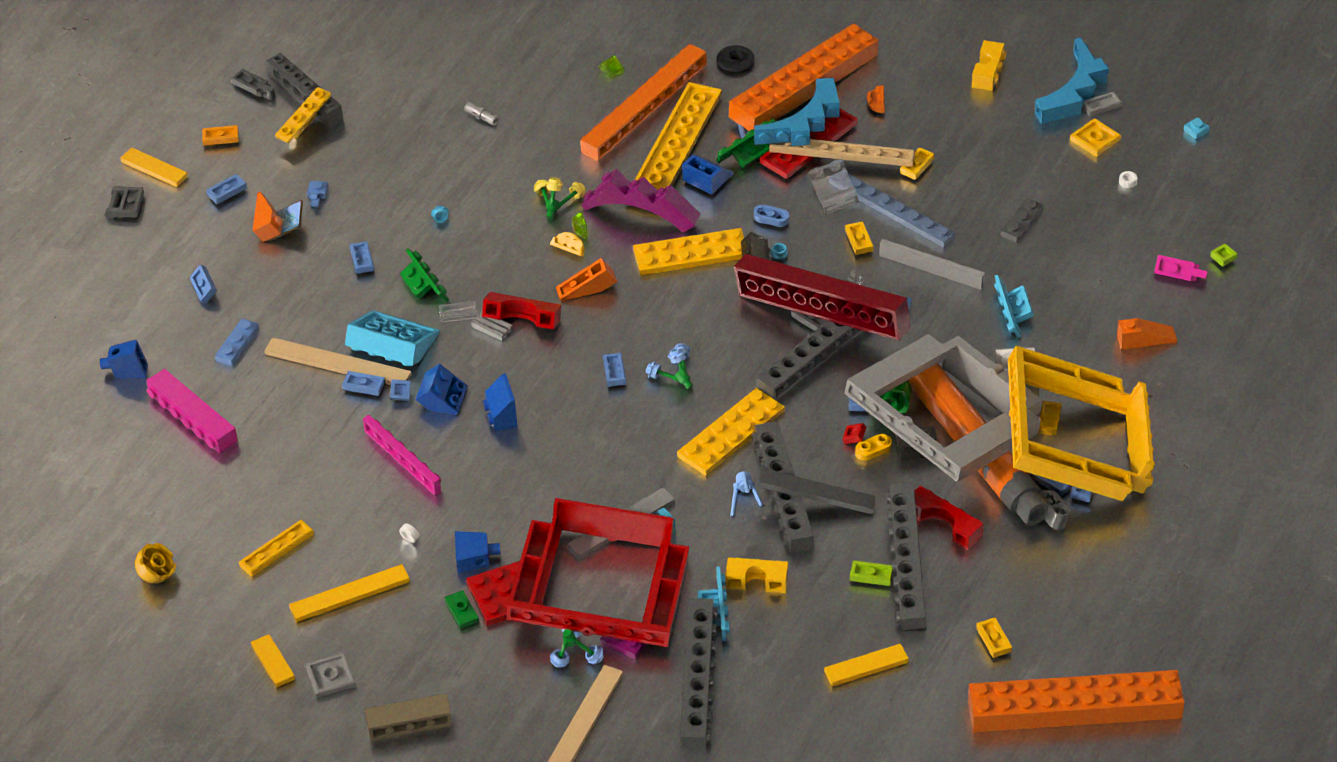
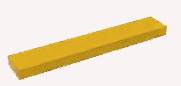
M403 564L290 603L289 607L297 623L410 582V578Z

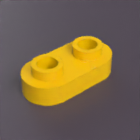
M878 434L863 440L856 445L855 455L858 459L867 461L885 454L892 448V439L886 434Z

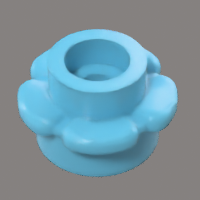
M437 206L431 211V216H433L436 222L442 223L448 219L449 210L447 207Z
M783 243L774 244L770 250L772 257L777 260H782L788 255V249Z

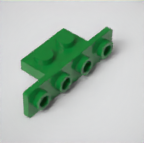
M772 119L769 122L766 120L761 125L774 123L776 121L775 119ZM752 129L742 139H736L728 148L723 147L718 152L716 162L719 164L733 156L739 165L745 168L767 153L770 145H755L754 129Z
M407 248L405 251L413 261L399 274L415 296L420 299L433 288L438 296L446 302L450 299L446 295L447 290L437 283L439 279L429 272L431 268L424 261H421L423 257L416 250L413 252Z

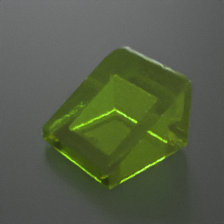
M615 55L601 62L598 66L610 78L624 70V67Z
M579 212L572 217L573 232L587 239V224L583 213Z

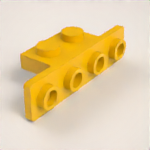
M317 87L275 134L276 138L286 143H290L293 138L297 139L315 119L317 111L331 97V93Z

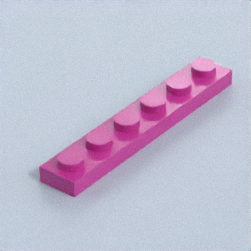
M370 415L363 418L364 431L435 496L441 492V479L437 473H433L426 463L417 459L416 455L406 449L401 441L396 440L389 430H385L377 419L374 420Z

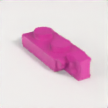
M1158 255L1154 271L1156 274L1188 281H1196L1197 277L1207 279L1208 271L1200 270L1199 264Z

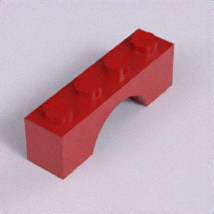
M489 292L483 299L482 317L498 320L508 317L525 318L534 322L536 327L554 330L560 323L562 304Z
M921 485L914 490L917 520L923 521L935 518L946 521L953 528L952 541L966 550H969L983 537L984 523L979 519L972 517L964 510L957 508L946 499H942Z

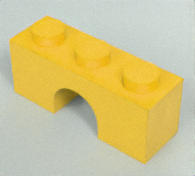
M983 41L980 50V63L975 64L972 73V88L992 91L994 85L998 84V73L1002 72V61L1005 62L1007 51H1004V43Z
M728 557L725 572V589L746 590V584L750 580L761 579L765 582L766 592L786 593L788 562Z

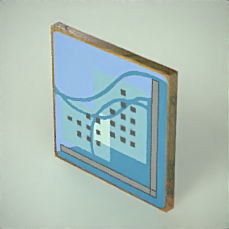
M302 200L277 211L283 221L282 231L280 235L269 239L270 241L301 227Z

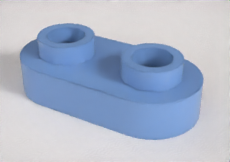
M758 205L753 210L754 219L757 222L782 227L789 223V213L784 209L768 205Z

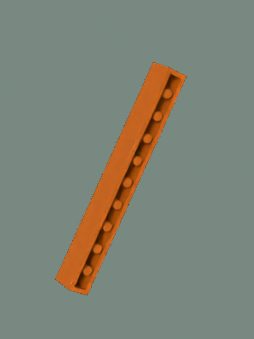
M692 44L682 49L663 68H660L655 75L650 77L647 82L639 87L631 96L627 97L622 104L617 106L613 112L581 138V153L596 161L602 159L707 65L706 51Z

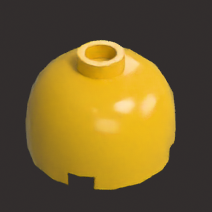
M148 543L138 552L134 564L135 570L142 580L157 584L164 582L175 572L176 562L173 563L172 558L174 556L166 546L160 543Z

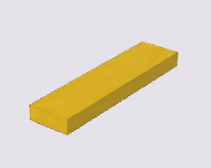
M132 147L120 157L122 163L175 187H178L188 177L187 172Z
M299 520L240 560L239 566L253 577L313 536L314 530L303 520Z
M900 643L824 667V673L831 686L834 687L909 663V658Z

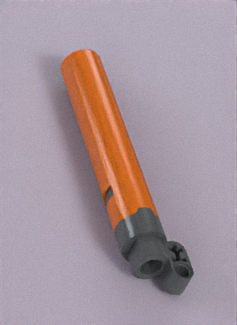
M938 363L909 379L912 390L954 442L987 423ZM1010 451L977 470L1008 509L1016 516L1019 515L1026 525H1036L1045 520L1053 529L1062 530L1065 528L1070 514L1067 504L1055 491L1045 490L1042 492L1028 472L1013 468V454Z

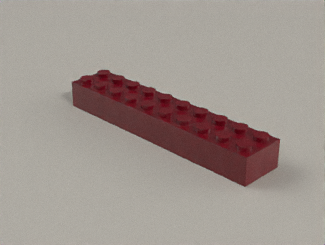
M745 254L734 266L739 296L898 341L911 328L906 297Z

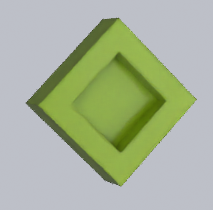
M1223 244L1212 250L1210 257L1224 267L1236 260L1238 253L1227 244Z

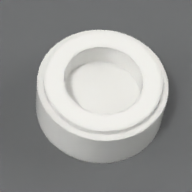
M1125 171L1120 174L1119 184L1122 187L1133 188L1137 185L1138 177L1134 172Z
M404 524L399 530L401 536L411 543H414L420 536L419 532L410 524Z

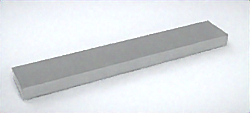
M885 239L880 241L879 256L980 290L984 286L985 272Z
M661 488L625 510L656 515L659 509L663 507L666 509L673 505L675 499L664 488ZM582 534L567 543V548L578 559H581L610 541H608V538Z

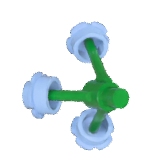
M679 343L670 350V354L667 357L671 360V363H678L680 369L675 375L661 371V364L653 361L646 368V374H649L648 378L657 379L659 375H662L677 382L679 381L681 385L684 384L687 390L692 388L693 384L690 381L691 378L687 373L685 360L689 357L690 347Z
M562 629L564 640L562 648L554 650L550 655L551 663L558 668L566 667L569 664V653L566 651V648L575 645L586 651L585 658L593 665L600 663L604 658L601 646L592 645L587 647L577 639L581 632H576L572 629Z

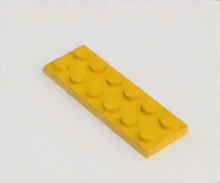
M742 228L633 245L640 276L740 260L745 254H749Z
M755 388L679 449L677 457L706 476L752 439V433H755V425L773 422L785 412V406L758 388Z

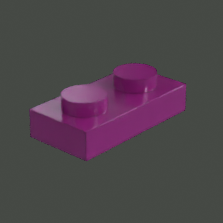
M605 636L600 638L601 645L633 659H636L646 646V643Z

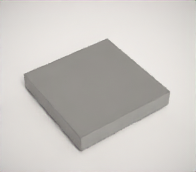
M344 652L305 664V669L317 699L356 687V681Z

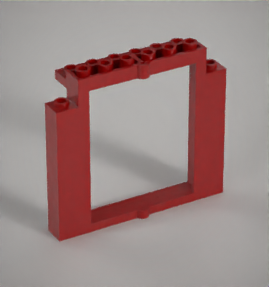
M555 498L551 523L531 520L507 604V620L559 629H572L573 631L581 632L585 636L594 634L668 647L688 563L689 546L672 544L674 518ZM562 530L608 538V541L611 542L622 540L660 547L642 622L542 605Z

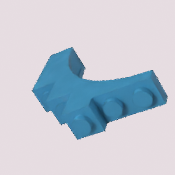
M1081 37L1074 39L1073 53L1078 62V68L1074 76L1059 90L1035 99V114L1041 124L1081 114V109L1084 105L1083 101L1094 98L1096 84L1107 82V74H1109L1108 65L1103 62L1102 58L1095 59V56L1091 55L1088 45L1083 42Z
M834 78L816 79V90L813 98L798 113L781 121L754 126L755 145L791 142L792 146L810 145V132L825 131V118L839 117L840 102Z

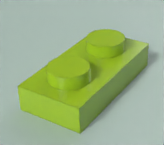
M853 560L850 581L890 586L893 573L892 565Z

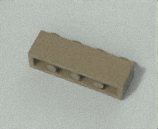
M447 693L364 709L370 741L452 726Z

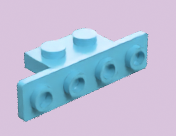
M995 275L996 283L994 286L998 294H1000L998 299L1005 308L1002 311L1005 318L1009 321L1007 327L1011 334L1015 333L1018 338L1022 337L1018 323L1035 316L1026 288L1022 285L1007 292L999 275Z
M719 566L716 567L717 589L699 590L697 592L698 599H713L714 607H717V619H713V624L721 626L722 641H726V633H730L729 621H725V617H728V605H723V602L727 601L726 589H722V586H726L725 574H721Z

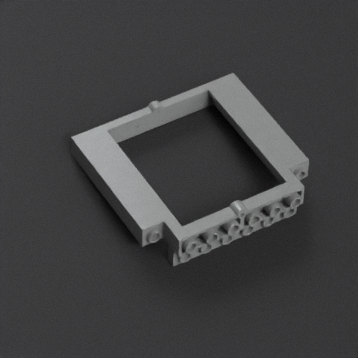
M927 334L847 379L845 394L956 482L1012 450L1011 417H1009V375L1004 371L1001 364H995L959 336L941 344L931 335ZM942 360L944 371L949 372L1002 413L945 448L916 426L909 416H903L879 397ZM1025 387L1029 440L1038 434L1041 419L1036 415L1040 412L1043 399Z

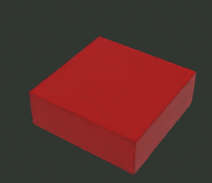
M860 423L846 426L842 438L844 444L862 442L866 431L865 424Z

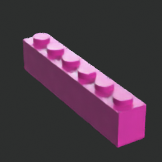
M165 368L146 380L149 396L158 400L163 408H167L175 418H179L186 428H191L198 438L206 441L210 448H214L221 453L238 441L235 427Z

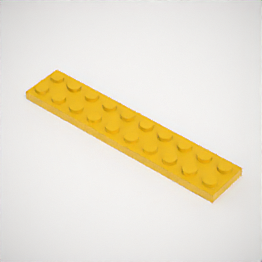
M688 82L635 180L644 177L657 190L662 187L666 188L669 185L673 186L682 169V164L687 160L722 95V89Z

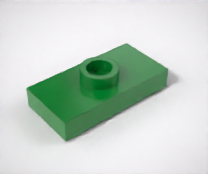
M463 590L444 597L445 603L460 629L479 623V617Z

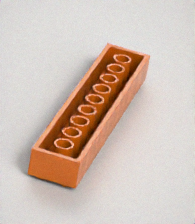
M851 24L730 100L729 118L742 125L748 131L754 129V126L761 125L766 120L769 122L775 119L776 121L814 96L816 79L834 78L836 83L878 55L879 40L856 24Z
M1178 670L969 683L968 690L973 732L1182 719L1184 710V698Z

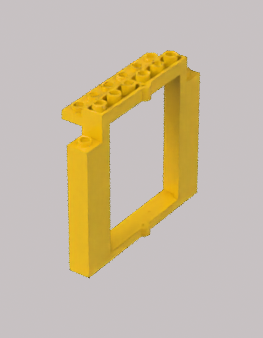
M1015 346L1008 357L1009 417H1011L1013 468L1123 501L1127 494L1129 495L1132 491L1143 494L1152 485L1153 476L1151 472L1155 466L1146 383L1139 381L1131 394L1124 392L1122 378ZM1025 384L1126 415L1127 453H1129L1131 472L1028 440Z

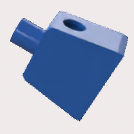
M137 340L111 346L108 357L100 358L101 369L111 368L116 378H146L148 363Z
M455 531L458 573L486 568L489 566V556L501 555L500 543L488 544L485 532Z

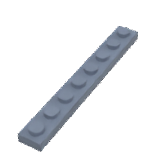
M842 169L829 178L830 185L943 248L955 238V232Z

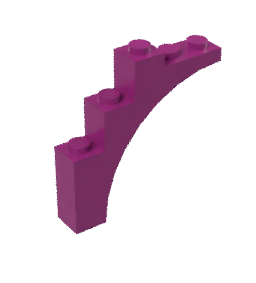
M617 169L605 173L601 178V184L595 190H589L584 195V201L581 205L585 210L605 204L635 206L661 216L682 232L694 227L701 215L671 185L657 190L644 177L630 182Z

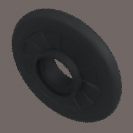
M740 45L725 47L719 51L716 57L717 64L729 72L744 71L750 68L755 60L753 52L747 47ZM738 57V58H740V59H738V60H733V59H731V58Z

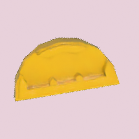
M563 232L554 237L550 242L552 246L584 257V244L580 237L574 233Z

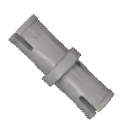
M471 101L466 103L464 108L466 112L476 116L480 121L483 120L492 126L497 125L499 121L498 115Z

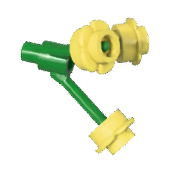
M550 177L548 181L538 180L534 184V191L545 199L547 207L546 218L553 219L557 209H560L572 197L576 199L584 197L585 186L582 183L574 182L569 188L571 194L560 202L555 200V192L561 191V186H563L560 178ZM550 190H551V199H549L548 196H547V194H549Z

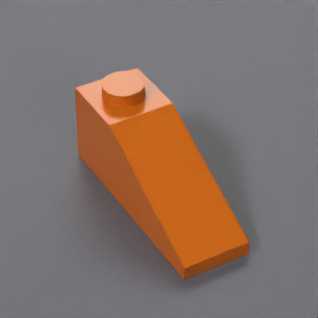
M258 192L252 231L264 242L281 234L283 221L270 201L261 192Z
M600 258L556 286V290L560 300L566 301L602 292L617 283V279L613 269Z
M1139 318L1118 320L1117 339L1121 350L1177 342L1173 326Z

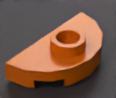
M884 85L876 86L874 90L869 91L867 94L868 107L877 113H884Z

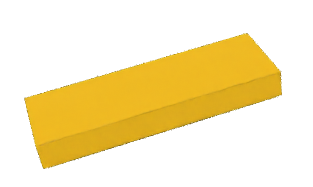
M270 634L251 641L253 650L276 688L295 680V675Z

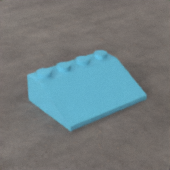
M372 310L348 324L345 345L355 351L368 352L371 356H382L388 361L402 362L404 366H413L421 361L439 335L440 330Z

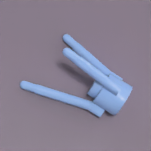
M746 471L739 472L736 475V483L733 484L732 517L735 515L738 490L749 493L750 489H752L759 506H763L755 487V482L752 481L751 474Z

